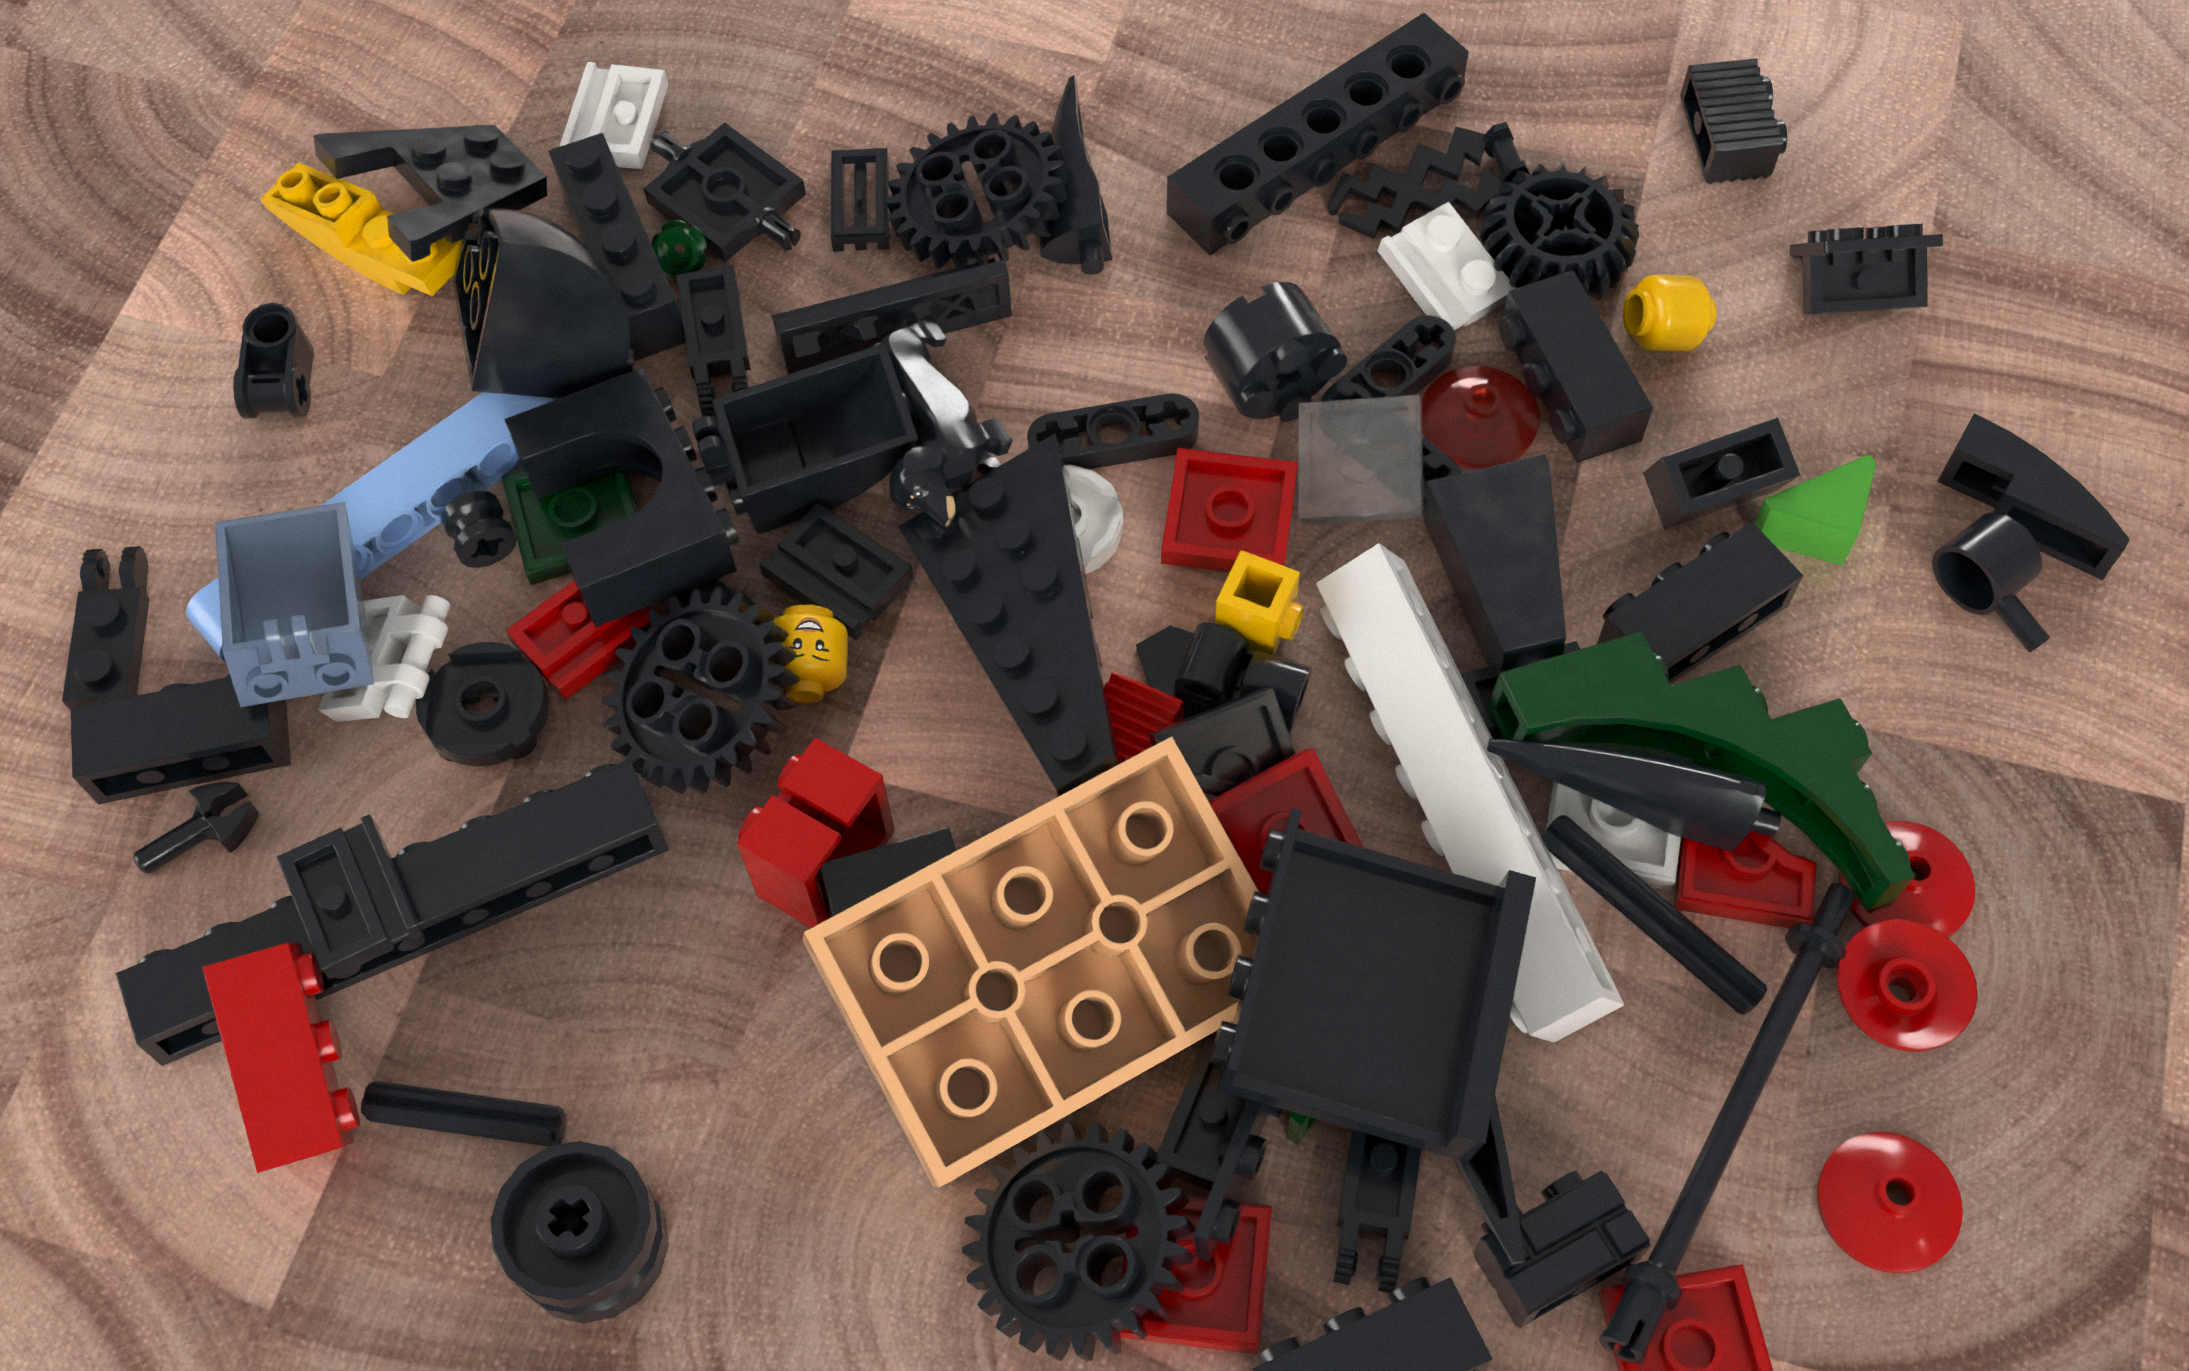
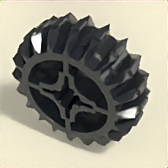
M1562 161L1554 172H1549L1539 163L1532 172V176L1518 170L1511 183L1501 182L1495 197H1492L1485 207L1480 231L1481 244L1494 259V268L1497 271H1503L1509 279V284L1514 288L1573 270L1587 295L1600 301L1602 296L1607 293L1608 287L1617 288L1618 284L1623 280L1625 272L1628 271V267H1631L1636 254L1635 248L1639 238V225L1634 223L1636 218L1634 214L1635 206L1624 204V189L1608 190L1607 175L1593 180L1588 177L1586 166L1578 173L1567 172Z

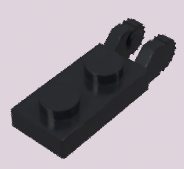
M734 265L676 275L688 365L692 379H695L702 417L716 415L712 399L716 398V393L712 387L710 377L732 373V393L750 387L747 370H751Z
M141 546L124 547V550H122L118 571L121 589H109L111 569L106 551H103V549H91L83 553V564H81L80 569L83 591H79L62 697V702L70 710L96 704L97 701L106 697L121 696L127 698L137 696L150 600L146 595L148 559L144 548H141Z
M1351 1129L1336 1226L1342 1228L1333 1282L1350 1285L1351 1277L1356 1272L1358 1253L1356 1251L1358 1232L1362 1231L1386 1236L1383 1253L1379 1258L1376 1280L1378 1282V1291L1392 1293L1396 1289L1403 1240H1407L1410 1234L1422 1149Z

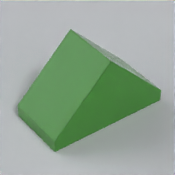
M1870 454L1764 499L1754 524L1778 548L1843 566L1860 532L1876 467L1875 460Z

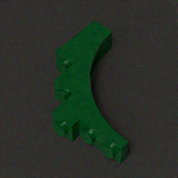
M1642 631L1501 672L1487 706L1504 739L1595 746L1655 755L1763 781L1766 786L1764 802L1774 810L1779 811L1783 817L1801 829L1830 859L1844 876L1867 912L1891 905L1915 877L1910 868V860L1906 849L1901 842L1892 837L1877 810V802L1873 791L1857 775L1872 755V752L1868 746V739L1864 728L1857 720L1852 719L1841 698L1771 719L1768 715V706L1763 693L1758 687L1751 684L1741 664L1670 685L1668 669L1663 658L1651 650Z

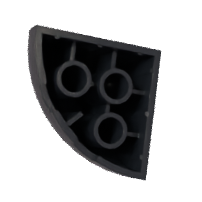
M480 207L473 214V224H478V233L465 232L453 278L472 391L562 398L633 371L634 351L630 344L629 320L621 295L611 275L590 248L572 233L545 218L509 209Z

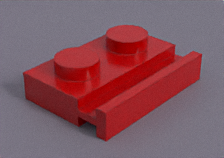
M573 580L505 631L511 643L528 661L535 665L548 683L550 682L566 701L620 660L616 654L618 648L633 650L637 643L632 637L630 630L632 627H637L647 632L652 627L649 619V611L652 607H645L595 627Z

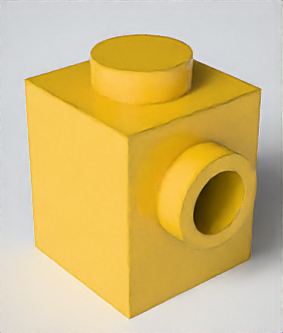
M1241 550L1216 600L1215 624L1230 628L1244 636L1250 644L1249 648L1259 649L1275 655L1282 639L1290 642L1294 639L1303 617L1305 607L1296 603L1300 572Z

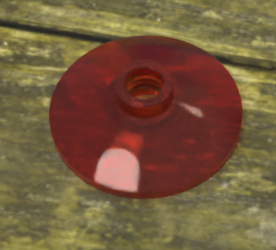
M1465 366L1441 375L1425 392L1420 408V424L1426 439L1455 463L1472 468H1487L1515 461L1533 444L1540 423L1536 399L1526 385L1513 375L1488 366ZM1475 404H1484L1489 406V408H1480Z

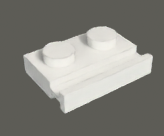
M587 62L560 146L603 133L617 167L642 170L668 88L665 70L611 64L609 70L597 68L595 62Z
M1449 202L1404 226L1401 232L1393 237L1386 236L1381 240L1377 250L1426 315L1444 319L1454 330L1463 325L1466 327L1506 304L1508 292L1516 289L1509 284V279L1503 271H1497L1494 268V259Z

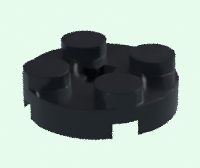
M473 643L460 647L448 654L451 661L443 665L436 674L433 669L428 672L430 680L423 698L416 699V715L419 724L441 758L467 766H490L510 758H523L536 747L537 735L543 729L549 712V694L546 684L535 665L524 659L520 651L502 643ZM491 693L494 702L497 703L492 710L481 715H476L475 711L467 710L469 705L479 703L481 694Z

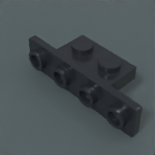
M1205 1038L1157 1153L1155 1165L1166 1162L1177 1175L1176 1179L1211 1191L1194 1233L1196 1257L1210 1262L1218 1242L1229 1245L1236 1232L1243 1204L1235 1201L1243 1178L1255 1180L1261 1168L1268 1141L1260 1137L1267 1117L1271 1115L1279 1118L1283 1109L1216 1090L1222 1066L1210 1063L1214 1041Z

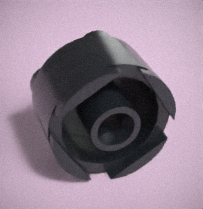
M1274 282L1261 286L1266 295L1250 303L1242 295L1216 316L1204 335L1203 346L1208 352L1207 356L1204 357L1242 415L1252 419H1266L1279 416L1282 421L1289 422L1299 418L1308 411L1312 403L1310 398L1321 390L1330 378L1336 376L1345 368L1348 359L1341 349L1340 342L1302 288L1290 282Z

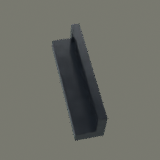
M995 258L989 259L988 263L979 266L978 263L966 265L962 271H957V268L772 315L774 329L787 372L791 374L871 348L893 332L899 317L906 318L908 325L916 324L925 316L932 315L944 334L1011 317L1009 274L1004 260L996 262Z

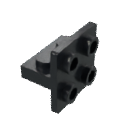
M1923 223L1865 228V239L1864 227L1809 231L1808 243L1790 245V256H1803L1804 314L1928 307L1927 248L1943 246V234L1923 235Z

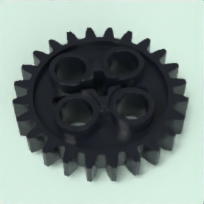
M992 113L985 125L979 126L975 116H970L966 129L959 130L951 122L947 124L948 135L942 139L932 133L928 134L927 138L930 147L926 150L912 147L910 153L914 162L898 163L896 168L901 178L888 182L892 196L885 199V203L890 211L888 218L906 251L913 249L920 262L931 256L935 267L941 269L952 258L957 271H962L969 259L976 258L979 266L987 264L989 255L997 254L1004 262L1008 261V248L1013 245L1024 251L1029 250L1026 237L1030 233L1045 237L1048 233L1043 220H1059L1061 215L1057 204L1067 200L1068 195L1064 185L1070 181L1059 145L1054 144L1049 131L1040 134L1035 121L1022 127L1017 115H1013L1004 125H1001L997 113ZM966 161H970L973 164L994 218L989 222L983 220L961 166Z
M719 587L715 589L711 597L698 588L693 589L689 605L675 595L670 597V614L667 616L660 614L652 608L649 611L652 627L647 632L637 627H632L630 630L632 637L637 643L633 650L618 648L616 651L617 656L625 662L623 670L609 672L606 676L607 679L618 685L617 692L602 698L604 705L617 711L616 714L604 722V728L618 735L611 744L612 749L626 756L625 761L630 759L636 773L640 774L641 778L660 788L666 786L680 794L684 793L687 786L702 794L706 793L710 779L725 787L729 786L731 783V767L733 766L747 774L751 773L753 770L749 754L755 749L769 756L772 751L764 737L768 731L785 733L787 729L781 721L776 719L778 710H788L795 708L796 702L783 694V688L799 682V676L784 667L797 657L796 652L783 643L789 633L775 623V616L758 603L756 604L739 592L732 596ZM664 669L672 670L704 688L715 690L728 699L741 703L740 709L732 712L691 690H684L673 682L661 678L660 673Z
M1095 1121L1090 1125L1083 1140L1080 1131L1071 1122H1064L1060 1142L1055 1143L1045 1131L1040 1130L1036 1133L1037 1151L1029 1154L1018 1144L1011 1147L1017 1165L1010 1171L994 1163L991 1165L990 1170L1000 1184L995 1191L988 1189L975 1190L974 1195L987 1206L985 1215L965 1217L964 1223L981 1234L980 1240L962 1247V1253L971 1260L982 1263L980 1267L973 1270L966 1277L967 1283L978 1290H988L977 1305L990 1316L1001 1313L996 1324V1328L1009 1338L1020 1332L1019 1344L1033 1353L1045 1341L1046 1353L1058 1361H1063L1072 1342L1076 1355L1087 1362L1093 1359L1095 1344L1098 1339L1115 1355L1121 1353L1120 1331L1125 1328L1144 1340L1147 1337V1332L1141 1316L1147 1310L1157 1316L1167 1318L1169 1312L1158 1297L1163 1289L1173 1292L1184 1291L1185 1286L1171 1273L1172 1266L1192 1263L1194 1256L1184 1247L1177 1244L1176 1239L1195 1232V1226L1186 1217L1173 1215L1189 1203L1188 1196L1180 1188L1167 1189L1177 1175L1166 1162L1154 1166L1158 1154L1149 1144L1144 1142L1134 1149V1138L1122 1128L1109 1141L1108 1131L1099 1122ZM1123 1186V1197L1119 1205L1114 1210L1105 1214L1098 1213V1201L1101 1195L1108 1188ZM1053 1195L1054 1204L1050 1214L1042 1221L1031 1223L1030 1214L1034 1204L1041 1197ZM1134 1227L1139 1229L1138 1234L1133 1238L1120 1239L1117 1236H1112L1128 1232ZM1085 1228L1092 1235L1080 1237V1229ZM1037 1240L1040 1243H1044L1027 1247L1021 1252L1018 1251L1020 1243L1024 1241ZM1076 1241V1251L1072 1252L1063 1244ZM1127 1256L1128 1266L1124 1277L1117 1284L1108 1287L1103 1286L1102 1272L1106 1264L1113 1258ZM1056 1265L1058 1270L1057 1280L1053 1287L1044 1294L1034 1295L1033 1286L1037 1274L1047 1266Z

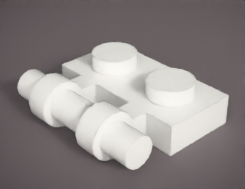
M404 595L363 601L374 684L324 693L318 711L335 722L379 718L383 707L384 711L392 716L408 718L415 699L423 698L430 677L426 673V669L433 650L442 647L448 631V626L444 621L450 603L444 598L435 595L426 596L422 608Z

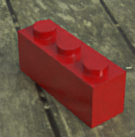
M285 943L203 966V972L257 1173L337 1150L353 1143L354 1139L351 1129L360 1126L359 1112L351 1088L348 1086L340 1089L333 1062L342 1059L341 1045L333 1021L331 1019L321 1020L315 994L324 992V984L314 953L304 954L301 943Z

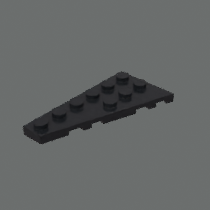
M1056 433L953 493L956 512L949 526L943 527L923 511L898 527L1058 794L1061 796L1119 765L1120 761L1109 701L1104 691L1100 669L1102 662L1099 646L1094 636L1092 625L1093 613L1080 542L1074 526L1071 509L1073 508L1070 489L1066 482L1063 449Z

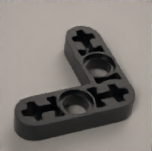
M1431 315L1419 316L1409 321L1329 387L1322 396L1319 413L1320 429L1328 439L1408 506L1424 515L1426 490L1423 488L1424 480L1427 482L1462 473L1459 466L1450 457L1395 413L1446 370L1451 363L1456 340L1454 329L1444 319ZM1418 341L1423 345H1428L1432 342L1438 344V349L1429 345L1416 354ZM1415 354H1416L1415 365H1414V363H1413V361H1412L1411 359L1414 358V356H1415ZM1380 370H1391L1402 377L1403 383L1396 388H1383L1375 384L1371 376ZM1338 408L1346 413L1353 408L1357 411V416L1355 418L1350 414H1345L1339 418L1336 416V409ZM1361 428L1365 431L1363 437H1360ZM1381 440H1396L1404 446L1406 453L1397 459H1386L1378 455L1373 446ZM1416 461H1420L1419 469L1414 467Z

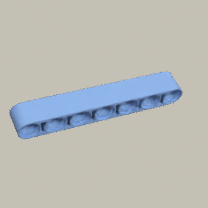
M482 392L322 504L329 505L345 502L360 580L439 525L443 510L455 498L469 492L486 491L502 480L501 476L510 474L522 464L504 419L554 401L557 398ZM216 578L192 597L186 608V617L221 660L226 662L222 647L219 580Z

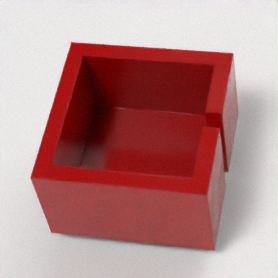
M816 737L802 755L795 754L788 760L780 773L777 784L778 788L782 791L777 797L772 795L764 807L757 806L747 815L740 828L739 841L737 842L756 895L810 928L829 919L817 873L826 861L884 846L895 831L882 774Z

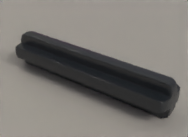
M374 1081L367 1085L361 1102V1114L370 1122L549 1147L561 1144L567 1126V1114L560 1106Z

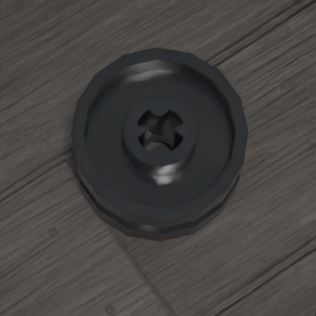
M582 1141L547 1147L522 1162L500 1189L490 1219L493 1252L507 1277L531 1301L553 1317L579 1323L614 1318L641 1301L660 1276L669 1246L666 1215L633 1163L608 1146ZM585 1229V1231H584L582 1234H580L579 1236H577V1234H578L581 1230Z

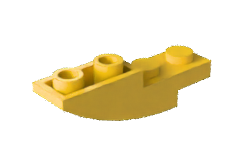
M300 162L284 172L278 178L276 184L260 198L263 205L311 243L369 279L403 296L411 288L434 296L455 273L462 244L460 240L452 244L446 241V237L430 244L431 255L411 262L389 237L387 216L394 213L383 209L373 192L342 179H336L332 175Z

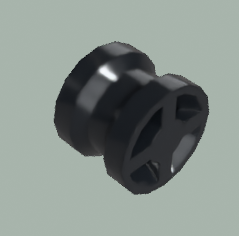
M474 491L459 496L450 502L441 514L440 521L447 535L455 539L454 550L461 564L467 567L480 568L490 566L508 556L516 546L517 536L511 524L502 519L504 510L497 496L489 491Z

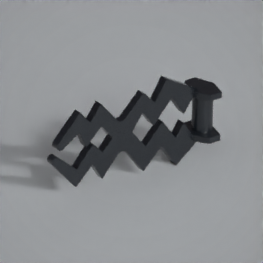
M1507 122L1493 125L1486 134L1455 127L1447 154L1417 143L1406 174L1397 175L1373 163L1371 164L1368 181L1342 172L1328 204V213L1336 215L1349 193L1367 200V217L1341 212L1339 214V224L1375 239L1381 225L1399 233L1412 207H1419L1431 212L1449 202L1453 207L1456 203L1473 215L1478 216L1485 210L1490 199L1495 197L1501 182L1511 183L1518 170L1529 175L1530 173L1524 160L1521 161L1513 143L1514 137ZM1484 151L1489 157L1496 159L1502 173L1499 178L1483 169L1476 191L1455 182L1458 180L1464 159L1466 158L1480 167ZM1429 170L1448 177L1445 179L1439 196L1422 187ZM1382 192L1396 197L1391 209L1377 204Z

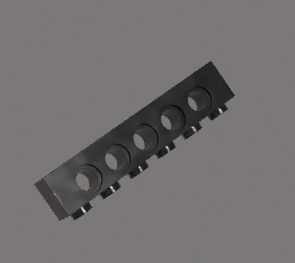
M1420 14L1167 176V214L1209 255L1228 243H1237L1247 235L1252 227L1271 215L1283 213L1295 199L1313 187H1321L1327 184L1339 170L1357 158L1364 159L1368 157L1380 143L1399 131L1409 130L1427 112L1440 104L1445 105L1453 101L1460 94L1465 84L1464 77L1469 51L1427 14Z

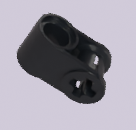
M278 303L260 305L246 316L242 326L243 334L239 364L233 380L236 408L243 419L256 418L259 412L289 411L293 417L306 416L311 402L310 379L314 359L313 346L290 308Z

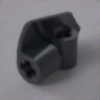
M1199 623L1194 633L1170 625L1136 644L1148 685L1184 701L1183 720L1267 687L1273 688L1290 735L1305 696L1312 671L1310 666L1259 649L1249 648L1248 640L1244 636L1230 628L1215 623Z

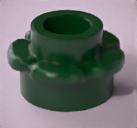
M672 220L662 226L661 233L654 235L651 245L662 270L667 274L676 276L677 274L700 271L705 265L707 257L704 254V250L707 248V241L704 234L697 227H688L684 221ZM678 243L685 247V252L682 254L678 253L675 249Z

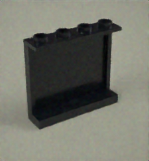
M1292 808L1282 832L1270 828L1262 852L1259 869L1269 871L1271 874L1266 893L1254 891L1248 908L1243 932L1254 934L1255 937L1250 957L1238 955L1231 975L1227 996L1239 999L1233 1023L1222 1020L1214 1042L1210 1063L1222 1066L1216 1090L1469 1162L1486 1143L1536 877L1509 870L1501 883L1496 886L1300 830L1298 825L1302 811Z

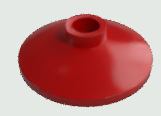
M1910 821L1884 822L1892 837L1901 842L1906 849L1910 860V867L1917 870L1924 880L1917 881L1912 879L1891 905L1870 912L1866 911L1855 894L1849 910L1864 927L1880 921L1900 919L1925 924L1947 937L1953 935L1969 917L1975 901V881L1968 861L1952 841L1928 826ZM1839 871V883L1849 887L1852 890L1844 876Z
M1885 920L1863 928L1845 946L1844 949L1847 953L1844 959L1840 958L1836 970L1838 995L1850 1019L1873 1040L1890 1048L1907 1052L1930 1051L1952 1042L1971 1022L1978 998L1974 972L1959 947L1938 930L1910 920ZM1889 985L1903 987L1909 995V1002L1906 1003L1894 997L1889 990Z
M1871 1132L1855 1136L1835 1149L1826 1160L1819 1175L1817 1203L1825 1228L1835 1243L1845 1253L1867 1267L1887 1273H1911L1925 1269L1940 1260L1952 1248L1959 1235L1963 1208L1957 1183L1944 1162L1929 1148L1912 1138L1889 1132ZM1895 1184L1906 1193L1908 1204L1901 1206L1893 1203L1886 1194V1185Z

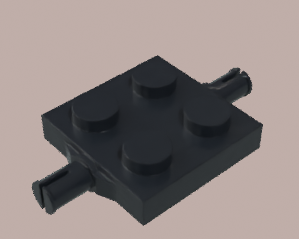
M727 123L722 124L705 139L692 143L689 146H684L665 130H660L659 136L657 134L653 136L650 143L651 150L666 159L669 164L662 174L643 188L647 203L670 221L681 220L688 227H697L706 238L707 249L721 260L726 262L751 240L761 234L767 235L786 251L792 249L791 244L793 246L797 245L801 237L800 230L783 220L781 215L806 195L803 179Z

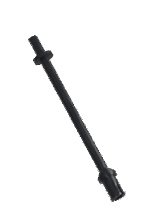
M1830 884L1810 926L1798 923L1789 928L1785 941L1790 951L1795 954L1794 960L1648 1260L1638 1264H1630L1621 1279L1625 1290L1606 1329L1601 1333L1599 1342L1607 1351H1612L1616 1343L1621 1344L1615 1356L1634 1364H1642L1666 1310H1674L1677 1307L1682 1291L1678 1286L1675 1273L1821 967L1836 968L1840 958L1844 959L1847 953L1842 941L1836 936L1855 898V893L1843 884Z

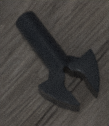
M220 782L191 789L189 792L198 803L192 818L135 851L133 859L139 870L145 874H150L206 839L220 840L229 853L233 852L250 833L259 815L258 810L248 801L236 808L230 815L220 817L221 812L227 806L233 805L248 796L241 785L235 782Z

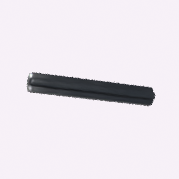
M1558 816L1542 833L1541 838L1550 853L1737 1013L1745 1015L1751 1012L1764 998L1768 990L1765 983L1568 816Z

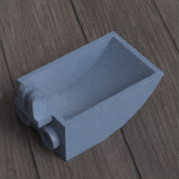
M345 502L215 522L222 647L240 707L373 685L374 678L365 608Z

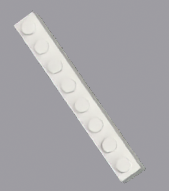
M1378 543L1316 583L1326 604L1320 608L1322 618L1332 634L1339 640H1343L1350 654V657L1345 659L1346 669L1359 689L1368 692L1375 707V710L1370 712L1371 722L1382 740L1394 747L1401 764L1395 767L1397 777L1407 794L1412 799L1419 800L1427 817L1422 822V829L1435 852L1440 856L1445 855L1454 874L1496 886L1501 883L1509 870L1536 877L1510 1017L1523 1033L1528 1032L1530 1036L1554 1043L1624 1006V1003L1502 757L1487 751L1488 740L1492 737L1405 561Z

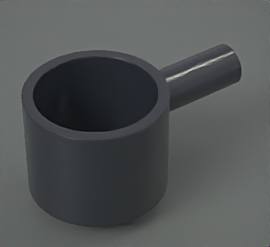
M1986 513L1934 553L1932 567L1935 578L1945 594L1961 608L1977 615H1988L1995 611L2029 653L2050 638L2015 595L2037 578L2042 569V557L2032 534L2023 525L2000 513Z

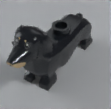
M925 316L916 324L908 325L906 318L899 317L893 332L885 336L880 343H876L874 346L886 344L918 440L914 444L915 448L909 450L892 468L889 496L893 503L904 510H923L940 525L947 527L952 522L956 512L954 498L949 489L967 486L971 483L977 471L984 476L1001 466L996 456L1007 454L1013 440L998 418L977 423L975 409L969 400L931 364V355L925 345L929 344L934 348L944 346L947 339L933 316Z

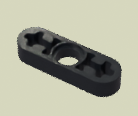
M1169 393L1045 414L1037 418L1028 429V449L1056 433L1063 447L1065 460L1063 465L1072 464L1086 469L1177 455L1178 448L1191 449L1196 443L1199 434V411L1195 403L1188 397ZM1174 418L1176 424L1180 425V429L1169 430V426L1167 423H1164V419ZM1146 421V432H1148L1146 437H1140V422ZM1118 424L1125 427L1130 432V436L1121 443L1108 444L1100 440L1097 433L1106 425ZM1079 432H1087V447H1081Z

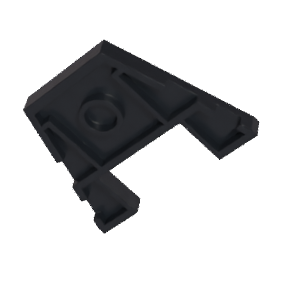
M496 125L313 135L316 157L336 179L395 167L427 201L430 206L387 216L389 237L411 262L431 255L430 244L446 237V241L452 244L463 239L465 232L468 231V225L473 223V214L480 207L519 211L547 197V176Z

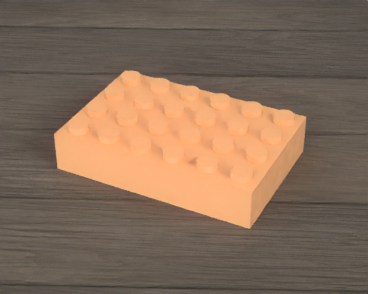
M1171 736L805 931L803 943L934 1188H940L1217 1031L1222 1020L1230 1023L1233 1022L1239 999L1228 997L1227 991L1237 956L1250 957L1255 935L1243 932L1253 893L1258 891Z

